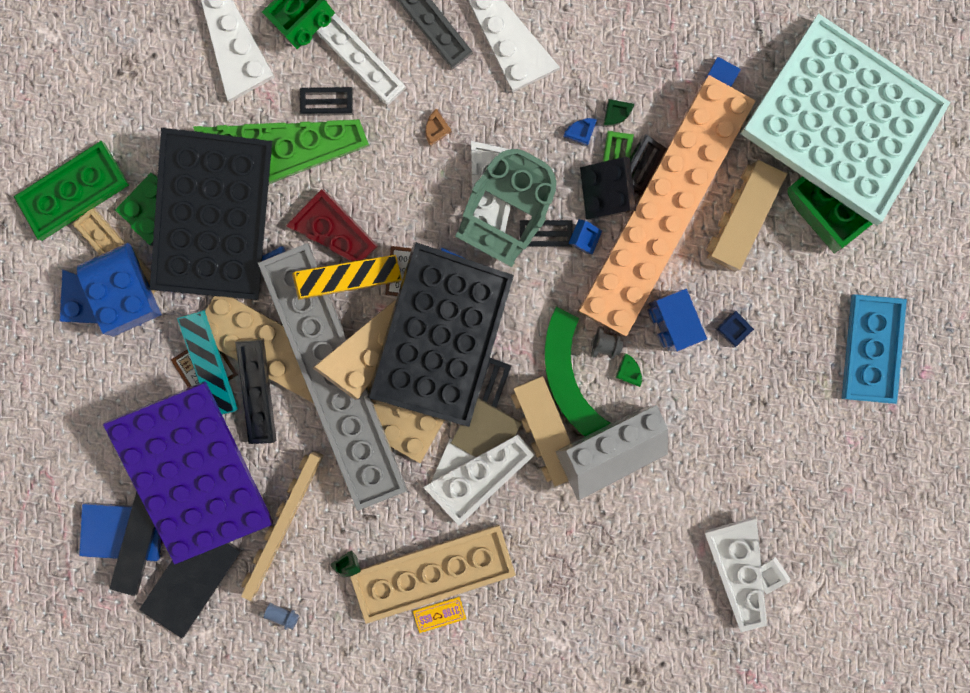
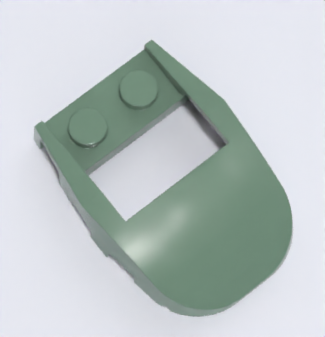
M509 149L499 153L474 185L455 237L512 267L515 264V259L522 250L527 248L546 220L545 216L556 192V177L551 167L544 161L520 149ZM485 191L532 216L519 240L473 216Z

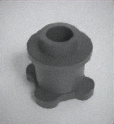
M599 326L591 342V356L596 358L598 353L608 355L610 359H614L616 355L619 356L621 354L623 340H620V335L617 333L614 335L604 333V327Z

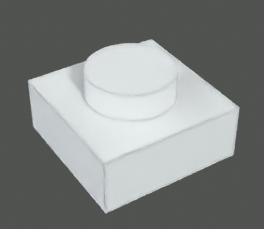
M776 557L761 564L763 588L766 595L789 583L791 580Z

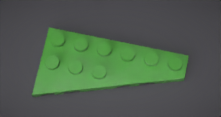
M359 119L312 123H262L240 126L217 125V127L193 126L195 132L273 141L269 184L370 146Z

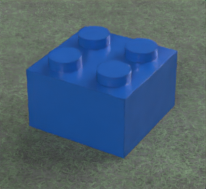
M687 288L649 302L650 308L647 311L652 323H657L660 329V333L657 335L663 348L667 347L668 351L677 352L707 340Z

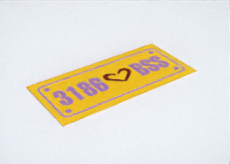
M460 597L413 611L419 633L466 619Z

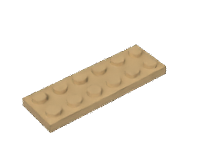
M500 524L361 568L360 573L350 576L365 624L514 577L516 573Z

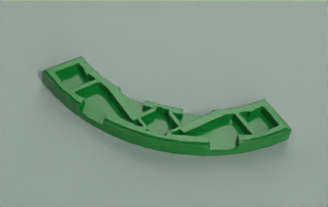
M555 307L546 333L544 356L546 375L553 397L562 413L582 435L587 436L611 424V422L600 416L588 404L579 390L574 377L571 362V346L574 331L580 318Z

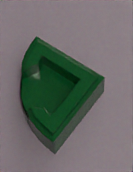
M608 99L603 127H613L624 122L632 112L634 104Z
M352 550L330 564L331 568L341 577H350L361 572L357 556Z

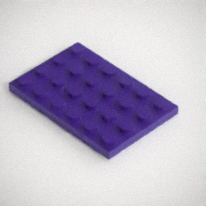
M206 381L108 420L103 424L174 565L272 525L273 519Z

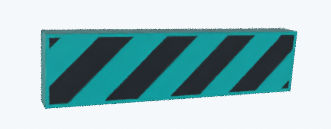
M205 310L178 317L177 320L199 383L206 381L222 415L235 412L238 407Z

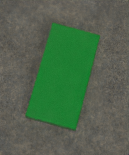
M99 141L13 197L36 238L43 241L84 215L90 209L95 208L128 187L129 183L103 141Z

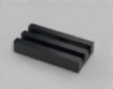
M352 87L300 88L301 116L354 115ZM347 94L346 99H306V95ZM306 105H347V108H306Z
M647 134L642 135L630 157L632 172L647 143L649 144L632 174L633 189L637 194L644 192L667 149ZM654 148H656L657 151L654 157L652 158L648 168L646 169L642 179L640 180L639 184L636 183L639 175L641 174L643 168L648 162L651 153L653 152Z
M520 220V237L530 220ZM545 220L542 226H567V231H537L534 236L567 237V241H531L527 246L572 247L569 241L573 234V220Z
M490 358L485 376L490 363L494 364L495 367L483 401L487 402L499 368H505L492 406L496 408L512 365Z

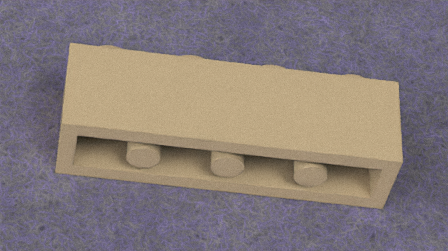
M760 160L746 166L741 176L744 182L740 189H735L729 203L732 206L729 213L724 212L718 223V227L721 229L717 237L713 236L706 248L709 251L707 259L734 272L741 270L787 173Z
M539 376L513 387L515 393L511 394L516 409L522 408L525 418H522L521 421L526 433L532 432L535 442L531 443L536 453V457L542 456L546 466L541 467L545 479L547 482L552 481L554 487L569 480L555 451L571 444L544 377Z

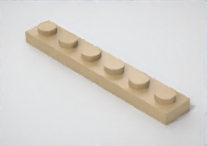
M313 451L309 456L305 454L298 468L302 472L298 480L294 478L289 485L287 493L290 496L286 503H281L275 516L279 517L275 527L272 525L269 527L264 537V540L268 542L264 550H258L252 562L256 565L253 573L248 572L242 582L241 587L245 589L241 597L251 601L256 596L324 455Z

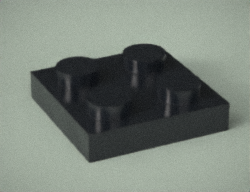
M621 157L580 167L586 220L636 211L630 157Z

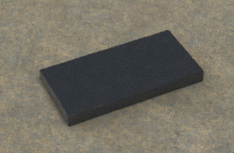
M229 542L175 565L171 561L139 610L183 639L242 550Z

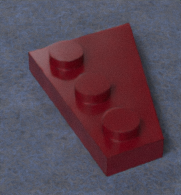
M321 189L286 225V227L298 231L307 238L326 246L331 251L352 262L365 260L378 247L325 189Z

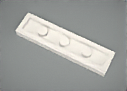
M336 14L332 16L328 26L321 27L316 31L329 47L387 106L406 89L405 85Z

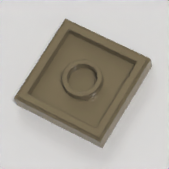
M478 398L470 426L460 425L451 444L474 457H478L514 437L522 422Z

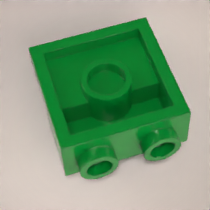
M273 0L262 11L265 17L296 49L308 45L312 40V35L321 27L328 26L332 16L335 14L326 0Z
M152 172L115 210L150 246H153L158 179Z

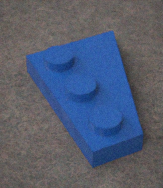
M62 269L60 322L98 324L80 284L78 275Z

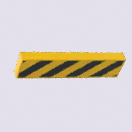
M396 255L296 271L292 274L298 300L396 283L402 280Z

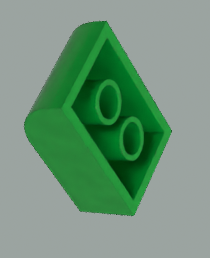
M803 176L787 189L793 206L834 254L843 249L873 224Z

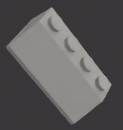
M657 405L643 407L555 451L577 500L593 494L668 454V428Z

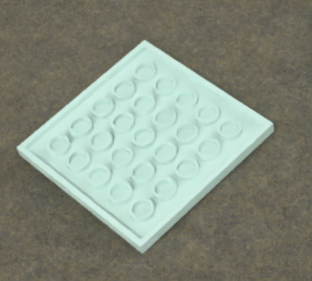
M818 14L740 134L878 226L886 217L951 102Z

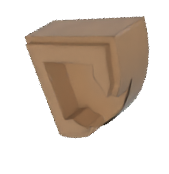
M437 109L431 113L426 124V138L430 147L452 132Z

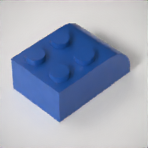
M125 243L77 265V275L102 334L114 337L162 315L130 243Z

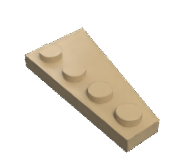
M396 300L313 367L314 370L354 400L359 399L373 379Z

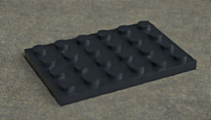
M161 127L150 290L259 300L261 270L258 263L262 261L273 141Z
M414 242L367 398L469 427L514 275Z

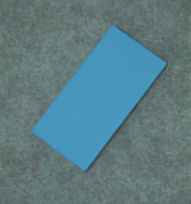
M851 295L842 399L897 404L907 299Z

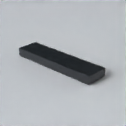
M264 338L238 340L235 343L248 443H274L277 439Z
M137 491L109 588L110 590L131 596L138 594L156 530Z

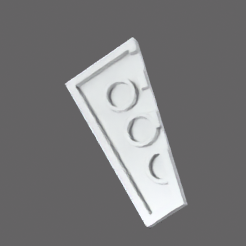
M467 0L512 93L560 69L558 64L504 0Z
M517 434L425 485L423 488L460 526L536 453Z
M757 516L706 530L705 535L740 632L767 626Z

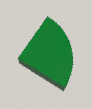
M624 353L615 378L641 387L642 374L640 367L634 358Z

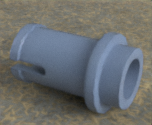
M269 603L263 618L284 626L285 630H288V628L293 630L299 615L295 613L296 610L289 611Z

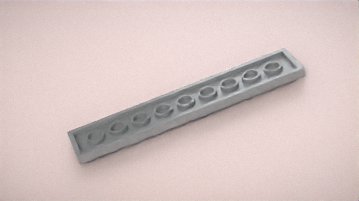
M306 243L259 262L258 265L357 511L406 492L408 489L372 399L367 398V387L359 399L354 400L313 369L316 364L345 342L347 337L330 295L298 300L292 274L296 271L319 268L310 245Z

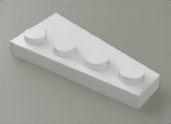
M201 0L227 101L232 102L274 79L273 72L234 1Z
M471 141L472 189L484 174L491 161L499 153L509 149ZM485 191L473 216L505 233L511 205ZM474 247V251L482 252V251H480L479 249H477V248Z

